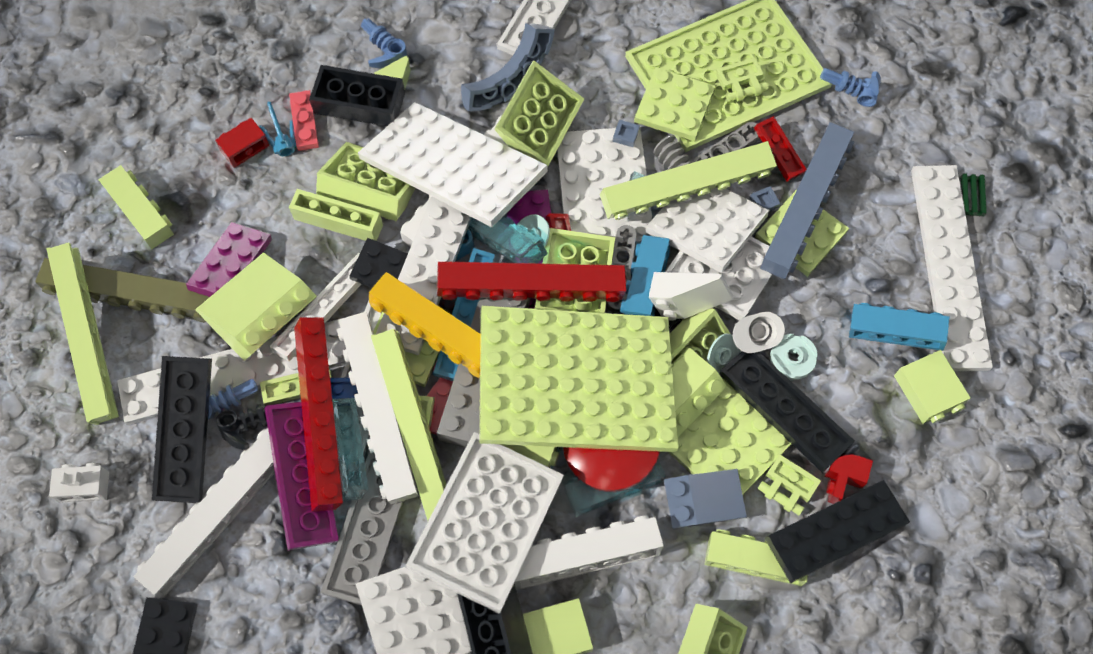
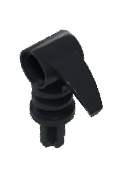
M261 404L256 406V411H252L251 408L248 409L247 414L240 411V416L238 417L232 410L219 413L216 417V424L222 438L237 449L247 450L250 446L241 437L243 431H249V426L252 425L254 429L258 428V423H261L263 427L267 426L265 408H262Z

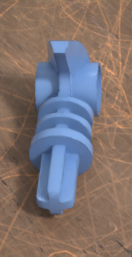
M365 18L363 20L361 28L370 35V42L384 52L383 56L368 60L369 67L384 68L407 56L403 40L396 39L387 32L384 26H377L370 19Z
M827 68L822 70L820 78L836 85V91L841 92L844 90L846 94L851 92L853 97L858 95L857 102L865 107H871L876 104L881 84V76L877 71L872 72L871 78L862 80L861 78L856 79L854 75L849 77V72L847 71L839 74Z
M250 379L236 387L229 384L226 386V392L218 391V396L212 394L209 397L208 420L213 418L217 411L219 413L223 412V408L231 409V404H234L236 407L240 406L241 399L257 392L259 389L254 379Z

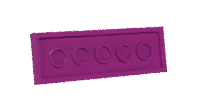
M301 402L266 405L265 414L288 551L337 543L339 539L334 511H311Z

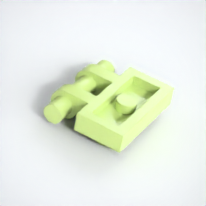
M756 57L716 69L715 74L723 91L727 89H732L733 91L726 94L728 102L734 100L738 102L750 95L758 96L769 89L767 82L761 84L758 82V80L763 78L764 74ZM749 83L750 87L741 88V85Z
M779 454L766 474L774 482L770 486L762 481L757 489L763 492L769 500L774 499L783 505V509L786 511H792L799 516L804 507L796 503L798 498L808 502L821 480ZM780 485L792 492L790 498L777 491Z

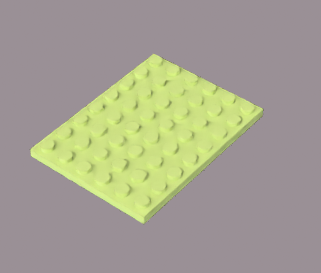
M746 0L631 49L625 55L645 89L655 67L715 85L712 98L695 141L675 135L685 152L737 130L748 122H755L832 86L831 83L820 78L823 70L822 66L775 0ZM756 57L764 74L763 78L758 80L759 84L767 82L769 89L758 96L750 95L738 102L735 100L728 102L726 94L733 91L732 89L723 91L715 74L716 69ZM749 83L741 85L742 89L750 87Z
M482 306L480 325L479 443L676 452L678 440L668 317Z

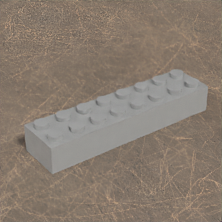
M480 297L471 328L480 333L482 306L528 308L531 298L517 301L513 298L491 300L490 298ZM458 364L437 435L439 441L466 448L473 433L479 434L480 377L473 376L468 371V368Z

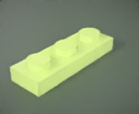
M329 367L330 378H332L331 370ZM298 373L260 382L263 404L265 406L301 398Z

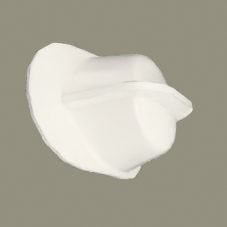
M761 312L746 316L735 324L733 341L741 351L746 353L770 349L782 341L785 333L784 324L779 316L771 312Z

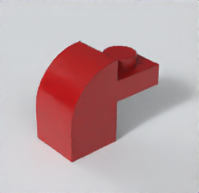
M845 455L835 460L824 475V477L830 478L826 493L829 494L828 502L834 504L841 501L846 484L862 489L868 483L873 461L857 455Z

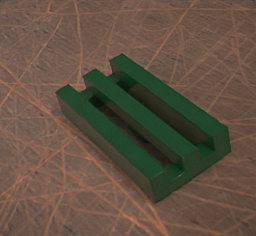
M963 173L960 180L965 215L984 217L987 213L985 175L977 177L976 174L967 176V173ZM968 182L971 184L972 210H969ZM976 182L978 183L979 211H978V205H977V185H976Z

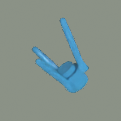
M267 102L278 134L275 138L276 141H273L262 125L259 128L265 134L275 154L282 157L289 156L294 153V148H297L293 120H290V137L287 134H282L272 103Z

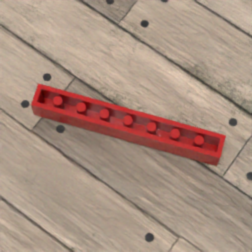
M438 262L437 297L452 300L456 297L477 300L480 297L491 300L513 298L517 301L536 298L539 301L583 299V301L592 302L597 299H606L607 302H617L622 300L626 293L625 265Z
M300 317L294 327L311 511L336 510L343 504L324 317Z

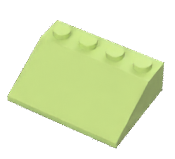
M533 61L494 130L508 147L538 160L548 167L584 98L537 62Z
M345 142L317 172L316 194L376 211L386 219L397 221L405 211L415 191V187L361 160L358 152L363 147Z
M549 228L550 235L545 246L542 264H612L615 237ZM536 299L535 309L605 313L606 299H597L592 302H586L583 299H573L572 301H561L560 299L539 301Z
M263 252L195 310L245 361L317 296L299 277Z

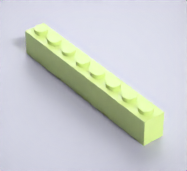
M767 141L603 188L599 195L607 218L620 220L626 218L628 213L636 212V214H641L648 211L649 207L652 206L661 208L669 205L670 201L676 199L677 202H682L689 199L690 195L697 194L698 196H703L710 193V190L714 188L723 190L735 182L744 184L749 182L752 177L758 176L759 179L771 175V171L777 165Z

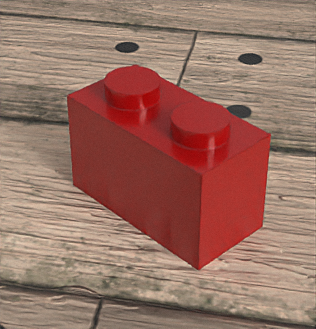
M252 117L242 121L238 126L215 139L220 151L233 168H236L270 146L265 134Z

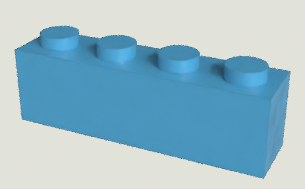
M643 235L641 244L637 243L635 251L637 260L632 262L630 271L632 279L631 281L628 280L626 284L627 298L626 300L623 299L620 312L624 313V315H655L656 307L649 299V293L654 272H665L670 254V239Z
M868 303L854 304L849 338L944 351L947 343L950 316H943V314L936 312L930 314L920 313L914 309L898 310L891 306L875 307Z

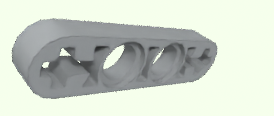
M748 122L697 156L694 162L714 157L713 153L716 151L725 154L752 146L759 140V136L754 129L757 123ZM748 131H749V132H753V131H754V132H755V135L752 134V133L749 134V135H747V132H748ZM736 140L740 142L741 146L734 148L729 142Z
M623 225L617 230L611 264L625 265L626 284L631 277L630 271L636 241V231L629 225ZM625 231L628 232V236H631L627 240L626 247L622 246L623 236H620ZM620 252H625L628 254L629 260L621 263L617 260L616 255ZM625 293V295L623 296L622 300H623V299L626 300V298H627V294H626V293ZM606 301L610 310L620 311L622 302H619L618 306H616L614 302Z

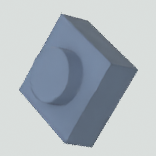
M619 120L613 136V142L634 147L640 125Z
M771 186L750 195L753 203L769 210V212L780 207L781 203Z

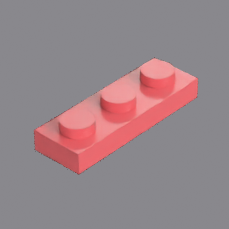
M310 90L289 94L298 151L319 148L315 115L309 101Z

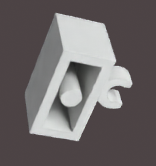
M87 463L86 467L65 464L62 465V468H52L49 497L59 503L107 500L109 471L98 463Z

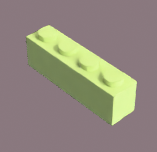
M120 165L98 179L151 249H154L174 235L169 228L172 226V223L165 214L160 216L158 212L161 209L153 199L149 201L146 198L149 194L142 185L137 186L135 184L138 180L131 170L126 172Z
M300 189L296 190L289 205L294 220L365 241L367 238L377 241L383 227L379 212Z
M726 530L711 532L704 565L790 584L766 540L765 543L755 541V537L749 535L736 537ZM808 575L791 584L803 586L807 582Z

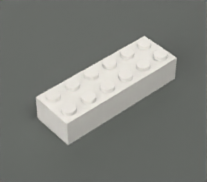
M648 515L635 518L634 522L625 524L624 521H618L610 524V528L602 530L600 527H593L587 529L586 533L581 535L568 533L562 535L560 540L552 541L551 538L539 540L537 545L530 547L514 583L516 590L657 557L662 551L663 543L656 517L649 518Z

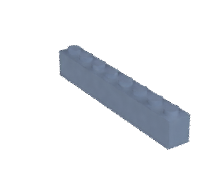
M829 123L770 244L760 269L782 279H786L789 272L794 273L799 262L795 258L797 254L802 255L807 245L803 241L805 237L810 238L815 228L812 222L814 219L818 221L823 211L820 205L822 202L826 204L831 194L828 188L830 185L834 187L839 177L836 171L837 169L842 170L847 160L843 156L845 152L850 154L855 143L851 140L854 134L853 131L834 123Z

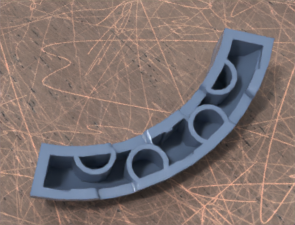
M525 23L520 44L504 67L484 80L461 84V97L468 112L492 108L493 105L512 99L531 63L535 61L541 65L545 55H548L555 29L545 25Z

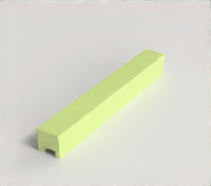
M68 242L46 249L86 421L99 425L102 422L117 418L119 415L80 252L77 247L72 249L71 243Z
M391 329L377 335L373 334L371 338L427 520H429L447 484L399 331L395 332V329Z

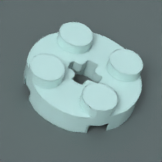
M794 334L784 335L782 341L777 346L772 347L769 354L770 362L790 381L807 377L813 371L817 362L815 345L802 335L801 337L793 336ZM789 352L799 355L797 361L789 359Z

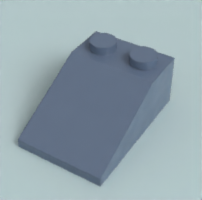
M738 469L664 479L672 528L674 530L747 517Z

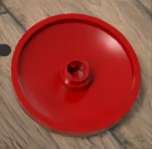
M563 447L566 461L576 477L589 487L605 492L624 491L641 483L654 469L660 451Z

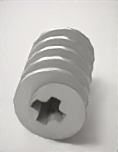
M674 135L665 137L654 148V155L658 157V161L662 164L664 170L693 163L688 161L689 156L687 154L683 155L685 150L684 148H679L680 143L675 141L676 137Z

